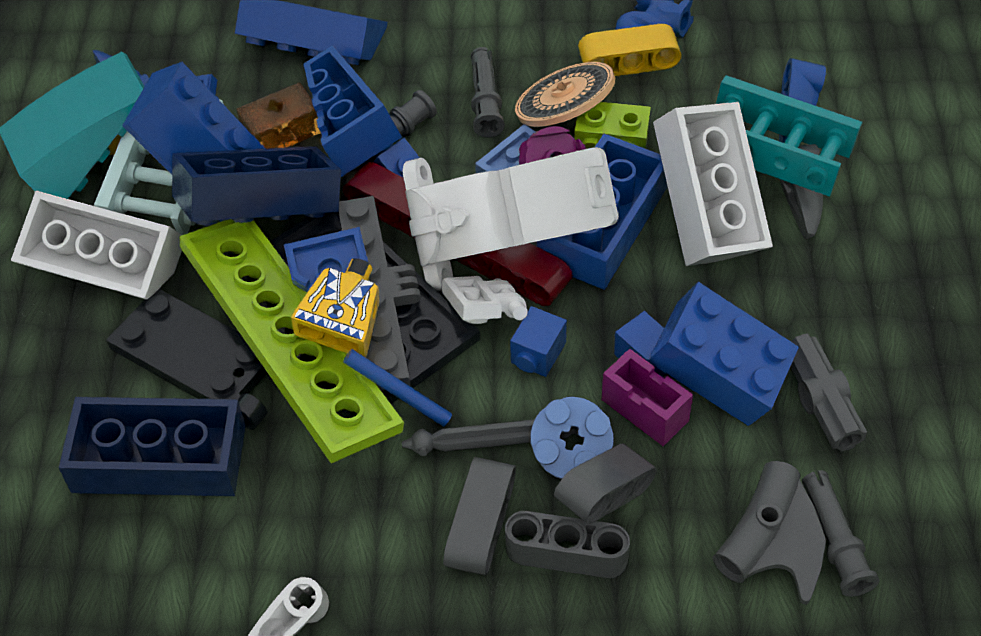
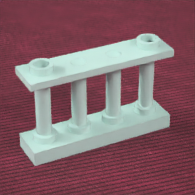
M127 131L120 139L94 206L121 214L131 211L167 217L171 219L178 233L181 235L187 234L190 226L195 225V222H191L177 202L172 204L130 197L134 184H137L139 181L172 186V174L165 170L141 167L146 154L150 153Z

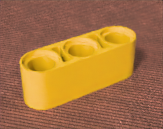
M667 24L594 32L582 37L578 44L582 63H605L612 68L615 76L669 69L677 65L681 59V51L674 30Z

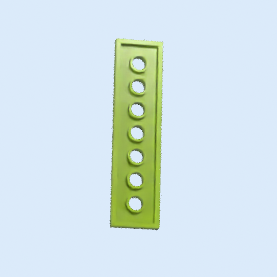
M228 219L179 236L181 250L330 463H334L403 432L404 421L378 386L343 363L347 353L298 337L294 333L282 334L277 331L282 327L293 330L291 316L307 292L293 285L289 267L254 220L241 223ZM231 251L235 254L240 255L235 257L225 256L223 253ZM244 276H249L251 278L258 280L254 282H246L241 280V278ZM267 301L277 304V306L265 308L260 306L259 303ZM306 354L315 356L316 359L306 362L299 360L297 356ZM326 381L335 384L336 387L333 389H322L316 384ZM346 409L356 412L357 415L352 418H343L336 412Z

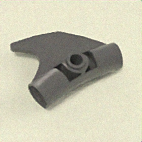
M770 461L763 467L756 490L742 518L725 543L714 554L713 562L723 575L737 583H743L746 578L773 568L785 569L794 577L799 600L802 604L806 605L811 600L821 572L826 538L816 510L800 481V472L788 463Z

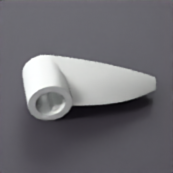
M300 577L294 579L267 608L248 636H295L306 623L317 622L325 616L329 606L327 593L311 578ZM315 591L316 595L311 596L315 601L310 608L302 606L298 610L297 606L301 605V602L298 600L302 593L310 595Z

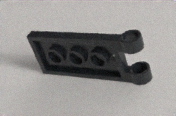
M160 289L148 300L145 299L106 339L109 348L197 399L238 400L246 425L245 428L254 430L268 414L266 407L249 393L265 375L269 376V374L242 335L231 327ZM238 372L244 373L243 376L237 377Z

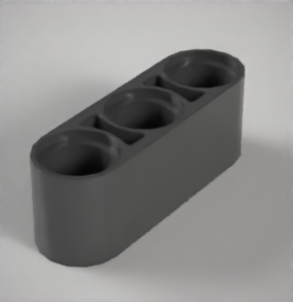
M621 443L571 469L557 485L554 497L586 523L591 524L640 496L652 483L657 473V468L626 444Z
M474 457L447 539L443 559L444 567L483 576L488 574L513 491L516 465Z
M531 511L514 513L505 524L506 553L514 563L603 578H614L621 575L628 565L630 538L626 530L619 525L599 521L588 524L579 518ZM521 535L533 537L532 540L524 542L516 538ZM563 541L573 542L575 546L571 548H564L559 546L558 544ZM611 547L616 549L618 553L606 554L601 549Z

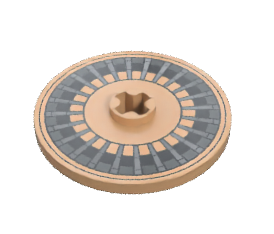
M585 62L555 71L534 83L521 95L515 106L516 115L521 123L532 127L550 126L575 118L596 106L610 93L615 84V75L609 65L601 62Z

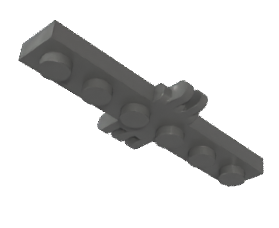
M374 196L340 201L339 217L342 231L360 227L368 263L373 268L368 281L375 283L379 289V306L366 358L410 386L396 306L414 304L421 300L420 291L417 289L418 281L415 277V267L411 264L387 267ZM377 385L378 388H379L381 391H384V390H385V389H383L382 387H380L379 385Z

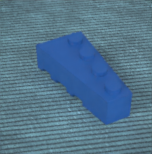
M333 45L304 63L308 86L313 95V99H311L312 104L317 112V125L322 134L321 143L331 161L341 169V177L377 153L388 149L394 142L402 138L383 103Z

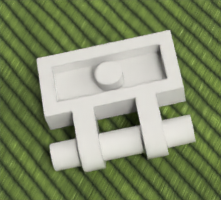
M480 276L443 278L442 293L462 320L481 324L487 322L488 319L501 318L502 312L516 320H523L527 316L528 311L525 300L521 295L515 293V289L508 281L498 278L492 281H483Z

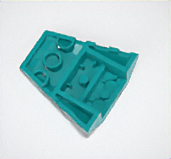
M120 52L80 72L29 104L0 127V135L19 176L34 191L66 199L71 196L74 190L81 192L89 181L85 176L97 160L101 163L105 161L111 153L108 146L117 134L121 137L125 135L127 130L122 125L145 87L127 54Z

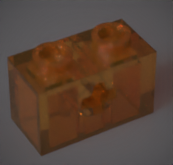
M300 82L236 109L239 121L266 149L287 148L321 133L316 121L318 119L317 112L313 107L311 97Z

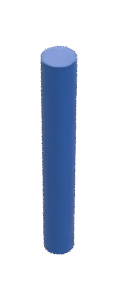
M351 349L345 356L344 364L444 427L451 419V412L355 350Z

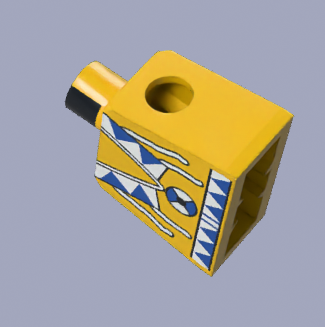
M353 258L345 273L331 268L324 269L291 316L294 335L345 353L353 349L366 358L379 306L378 286L368 281L373 269L372 266L362 259Z

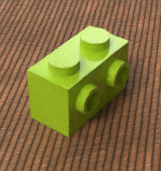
M600 102L590 110L577 116L574 139H580L586 149L594 148L602 135L607 134L646 149L651 107Z

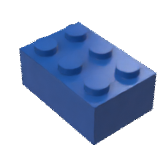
M697 282L677 302L648 362L749 426L772 409L799 347L700 282Z

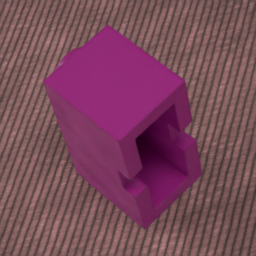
M629 349L603 373L601 400L660 445L664 446L689 422L693 394L667 376L665 379L654 371L655 367Z

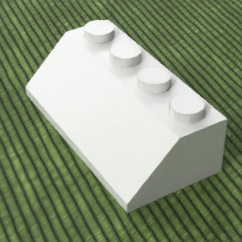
M739 102L675 108L653 122L685 265L692 266L718 262L773 247Z
M35 191L11 261L148 300L174 274L182 252L179 236L182 235L170 226Z

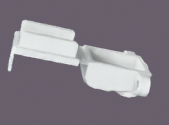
M598 147L502 170L463 176L435 184L433 183L430 166L425 159L418 158L406 161L403 166L405 193L411 216L409 221L411 235L416 240L425 281L437 292H442L443 278L453 277L451 259L614 225L619 217L606 154L603 149Z

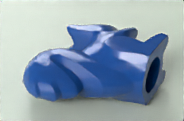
M637 0L638 4L635 6V9L638 11H630L620 16L615 30L667 24L673 28L676 37L683 38L694 20V16H691L690 13L693 0H683L679 5L674 3V0Z

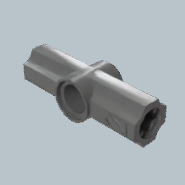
M808 333L796 336L791 342L799 348L790 368L798 381V394L803 408L808 414H815L833 449H839L841 452L853 449L858 443L865 440L867 431L851 403V392L846 376L840 369L834 370L816 337H811Z

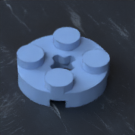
M566 397L551 401L539 412L531 430V446L536 460L546 472L559 479H562L574 467L613 447L614 438L609 417L596 404L579 397ZM571 427L579 429L578 435L584 438V442L582 445L576 444L573 450H568L565 448L566 442L560 439V434L562 432H569Z

